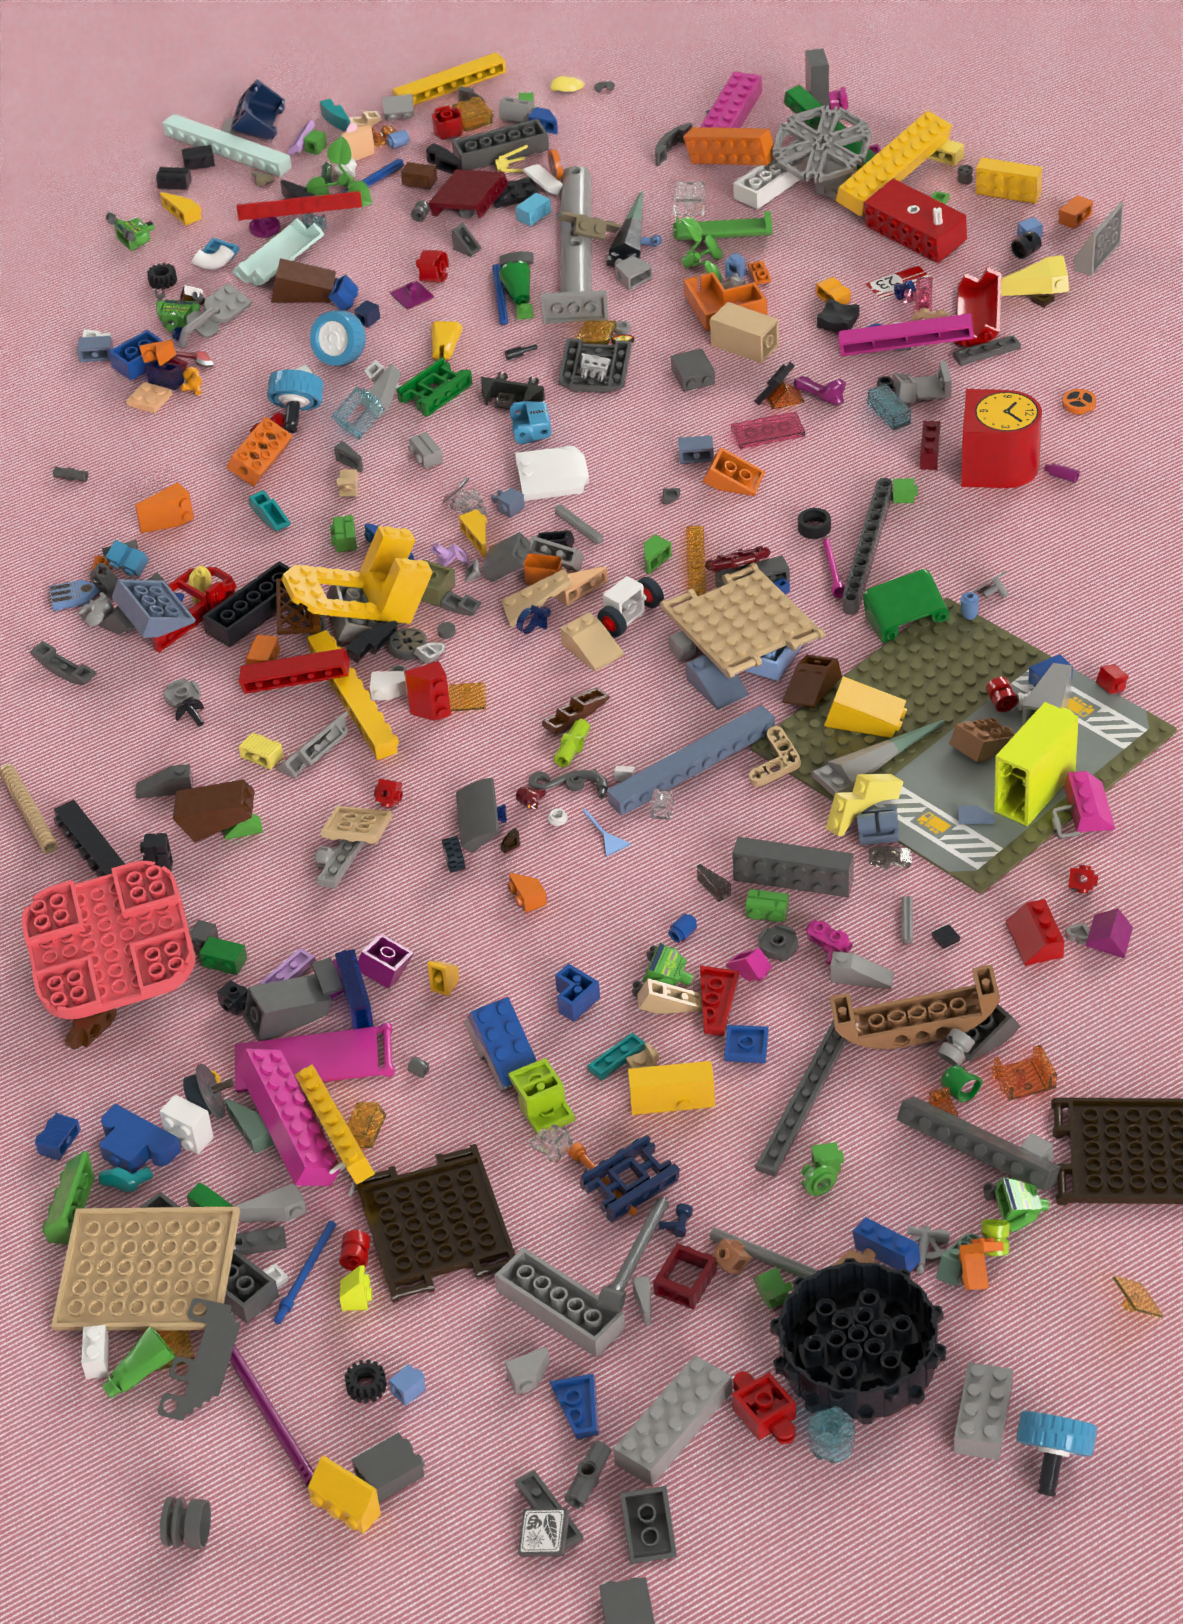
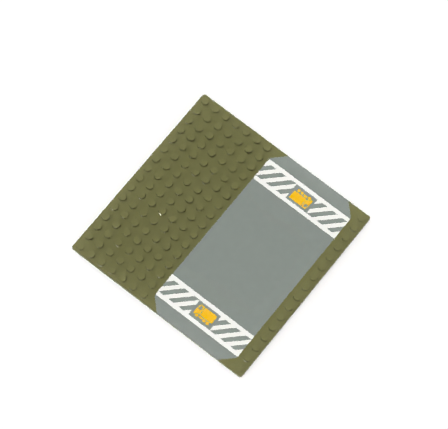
M946 598L944 602L949 611L950 619L939 623L934 622L931 615L918 619L899 633L895 639L890 640L845 674L844 677L906 700L904 708L907 711L904 719H900L903 723L899 732L895 731L893 738L944 720L943 726L919 739L872 773L892 774L902 780L903 785L899 799L884 800L867 809L897 806L898 843L977 893L982 894L1056 833L1051 820L1053 818L1052 811L1054 808L1067 806L1069 803L1063 786L1028 827L994 812L996 755L989 760L975 762L951 746L949 742L956 724L965 723L966 721H977L978 719H988L990 717L997 719L1001 725L1011 728L1016 734L1022 727V711H1018L1016 705L1007 712H998L986 691V685L996 677H1005L1008 679L1016 696L1019 692L1027 694L1035 688L1028 681L1029 667L1052 657L978 614L972 620L963 618L960 613V604ZM1073 669L1071 694L1067 709L1078 716L1076 772H1089L1102 782L1106 792L1176 734L1177 728L1116 693L1109 694L1094 680ZM842 678L815 707L803 706L778 725L784 730L801 760V766L788 774L833 801L834 796L812 777V772L828 765V761L891 739L890 737L824 726ZM775 734L774 736L777 738V741L780 740L779 736ZM767 735L751 746L753 752L767 761L778 757L770 745ZM781 746V747L779 748V750H780V751H785V750H787L789 747H788V746ZM791 756L788 757L789 761L795 762L791 759ZM977 805L995 816V823L959 824L958 806ZM1071 810L1057 812L1061 827L1073 819Z

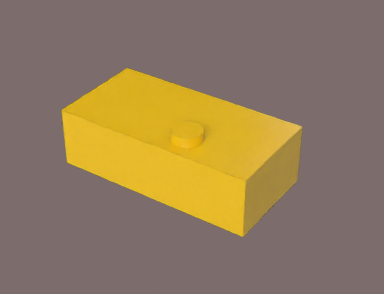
M712 1061L628 1069L632 1115L715 1107Z

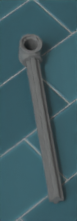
M665 1197L657 1198L614 1282L602 1287L598 1298L599 1308L616 1313L622 1311L626 1298L624 1289L669 1205V1202L665 1201Z

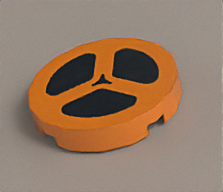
M556 149L548 150L549 167L552 176L559 180L563 177V168L558 163L561 159Z
M1073 389L1063 395L1062 405L1070 413L1085 414L1086 411L1090 410L1091 412L1096 407V396L1089 390Z

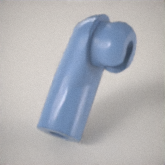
M654 235L651 238L642 237L641 245L657 247L662 243V238L659 235Z

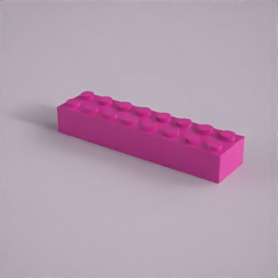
M733 71L700 127L741 128L762 93V76Z
M246 1048L236 1067L295 1186H332L341 1168L333 1174H330L329 1171L339 1162L282 1051Z

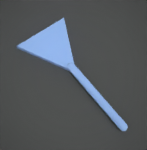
M583 809L586 816L604 836L606 856L631 845V843L605 832L586 809Z

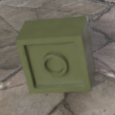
M424 560L429 564L433 573L421 601L440 607L443 598L456 585L455 569Z

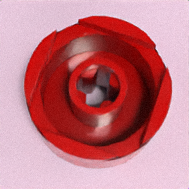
M450 106L436 108L434 113H432L434 134L439 136L441 140L462 135L463 122L461 110L458 107H455V109L450 108Z
M441 250L422 251L420 258L416 260V267L419 268L420 282L443 283L446 281L448 276L446 267L449 268V259L446 252Z

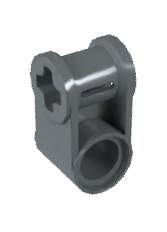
M97 564L90 572V579L99 589L100 593L102 592L109 599L113 595L118 578L106 564Z

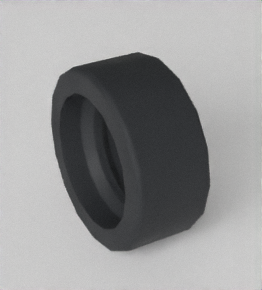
M821 508L805 509L798 515V531L802 536L809 539L823 538L831 531V516L826 510ZM810 521H819L823 524L811 526L806 523Z

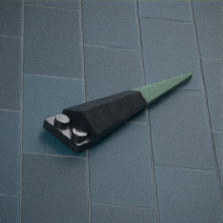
M642 191L639 193L609 249L607 266H615V261L619 258L624 261L634 256L641 260Z

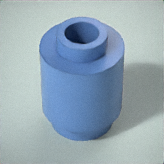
M406 130L388 134L386 138L388 147L392 149L404 146L410 141Z
M967 592L961 596L960 613L963 618L972 620L976 618L979 612V596L973 592Z

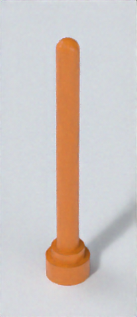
M580 1142L574 1143L568 1149V1155L574 1161H581L587 1169L596 1167L587 1157L586 1148ZM606 1176L600 1179L606 1186L611 1183ZM618 1189L612 1192L616 1196V1200L623 1196ZM631 1206L628 1213L634 1216L637 1214V1209Z

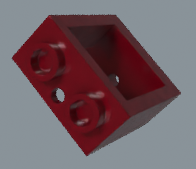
M677 1243L653 1281L654 1295L694 1310L717 1272L716 1258L708 1253L694 1250L690 1246ZM679 1260L703 1269L692 1288L668 1279Z

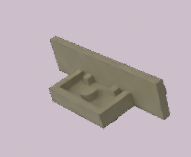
M562 211L557 216V220L574 224L575 235L604 241L606 231L616 233L621 228V224H616L614 221H603L600 218H591L584 214H573L571 211Z

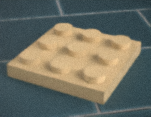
M336 806L321 830V836L330 840L344 839L349 842L365 841L368 844L378 843L392 819V811Z

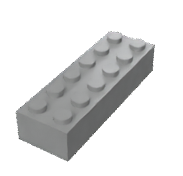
M524 1247L495 1274L497 1292L595 1357H598L625 1330L624 1312L616 1313L599 1308L598 1295Z
M694 1355L613 1448L615 1465L648 1485L653 1486L732 1393V1376Z

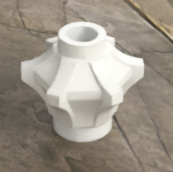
M352 157L349 164H341V166L347 171V175L356 176L355 169L357 163ZM337 164V166L334 167V169L336 170L337 174L340 176V175L343 174V172L341 171V169L338 167V164Z

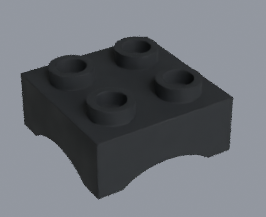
M828 299L824 310L817 316V328L835 332L851 330L860 316V305H844L834 299Z

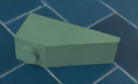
M230 1099L225 1100L229 1117L254 1154L275 1145L259 1113Z

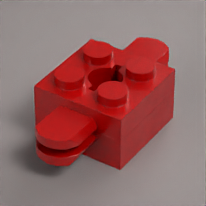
M747 1371L737 1373L733 1378V1388L736 1392L732 1394L733 1411L759 1441L770 1434L782 1445L794 1441L796 1428L792 1421L796 1419V1402L770 1372L756 1380Z

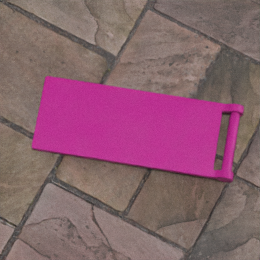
M383 1023L376 1027L235 1044L236 1092H248L236 1067L246 1048L281 1050L294 1076L302 1069L313 1064L323 1082L377 1075L393 1076L395 1074V1067L392 1063V1024ZM377 1034H383L384 1066L380 1068L378 1066Z

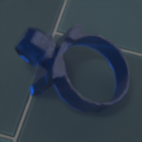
M531 605L530 608H526L520 613L516 624L517 629L525 634L531 633L536 626L546 630L547 618L550 616L551 610L547 607L540 609ZM533 612L534 616L531 618L529 625L523 629L525 619Z

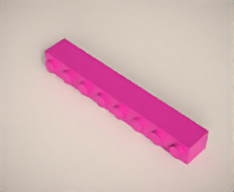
M971 313L839 331L841 356L974 339Z

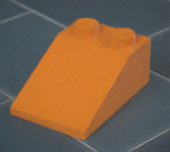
M720 447L712 459L702 482L717 490L755 496L766 471Z
M178 482L135 504L141 533L178 527L194 519L189 491Z

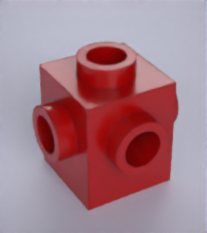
M379 779L378 786L374 790L375 801L381 802L383 807L392 808V804L399 805V801L403 797V791L401 790L402 782Z
M1079 865V868H1070L1069 888H1077L1076 892L1088 893L1089 890H1093V886H1097L1098 875L1095 874V870H1091V866ZM1082 875H1085L1087 877V881L1085 883L1081 882L1080 880Z

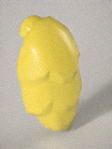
M559 76L552 80L550 88L552 91L572 92L583 88L584 82L574 77Z
M204 566L196 567L190 574L189 585L206 594L205 590L212 585L209 570ZM191 595L194 604L200 602V600Z

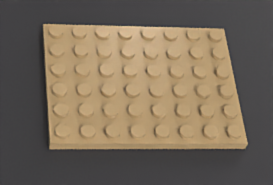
M238 1207L76 1209L55 1305L52 1329L54 1331H83V1327L105 1325L106 1330H147L149 1326L155 1330H205L206 1323L190 1320L187 1314L191 1301L194 1298L224 1304L240 1209ZM199 1303L194 1306L193 1314L196 1317H202L206 1314L207 1308L204 1304Z

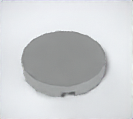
M187 679L175 680L164 690L165 702L174 708L184 705L181 702L188 697L193 696L194 699L199 700L201 695L199 685L195 681L191 680L190 682Z

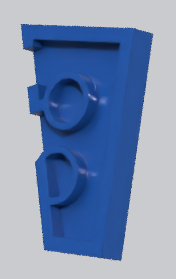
M594 1374L550 1381L576 1439L599 1435Z

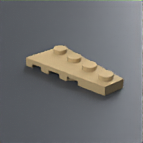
M565 569L501 600L511 627L517 624L516 621L521 617L525 619L529 616V612L537 606L540 608L544 605L546 599L549 597L554 598L572 584Z

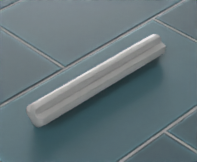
M563 505L555 506L556 514L596 544L603 542L602 534Z

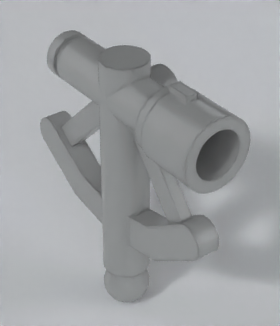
M923 1225L922 1228L908 1226L907 1234L915 1236L911 1240L915 1242L920 1240L919 1254L921 1261L916 1265L917 1273L921 1274L924 1272L926 1261L939 1259L946 1252L944 1249L940 1250L935 1241L948 1244L950 1231L944 1229L930 1230V1227L927 1225ZM928 1241L934 1248L935 1252L927 1253Z

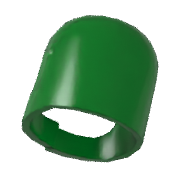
M959 1065L950 1066L941 1078L942 1088L959 1102L971 1100L983 1084V1080L980 1077L968 1073L964 1067ZM976 1080L969 1093L961 1091L966 1082Z

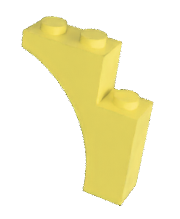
M857 774L853 792L835 793L826 829L837 836H844L848 827L857 818V815L861 814L864 810L884 800L899 799L903 781L892 774Z

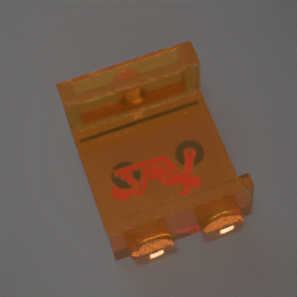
M1041 1045L1033 1047L1032 1058L1003 1066L999 1058L994 1057V1066L991 1067L994 1079H998L1002 1094H1006L1009 1101L1056 1088L1057 1074Z

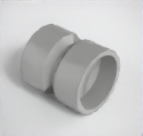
M952 1028L946 1037L947 1042L942 1043L937 1054L949 1064L960 1066L965 1059L964 1053H969L975 1041L964 1032Z

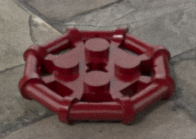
M762 546L749 550L739 549L738 552L727 555L721 554L714 560L706 561L705 567L713 572L731 567L735 569L738 566L753 562L757 563L760 559L768 558L771 552L769 548Z

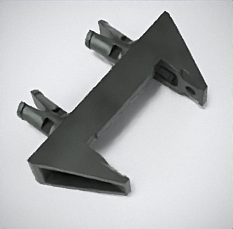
M499 372L496 379L481 377L485 405H488V402L493 398L515 402L545 401L544 386L538 385L539 379L537 377L532 381L531 376L527 384L507 381L508 375L505 372L502 376L501 372Z

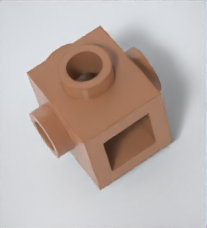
M723 1239L717 1244L716 1250L711 1255L716 1258L717 1266L720 1269L738 1275L751 1260L750 1255L744 1250V1245L736 1239Z

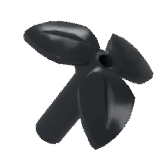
M193 696L188 697L181 702L184 705L177 708L175 714L176 721L187 711L197 726L201 727L204 721L196 710L203 709L204 705L200 700L194 699Z

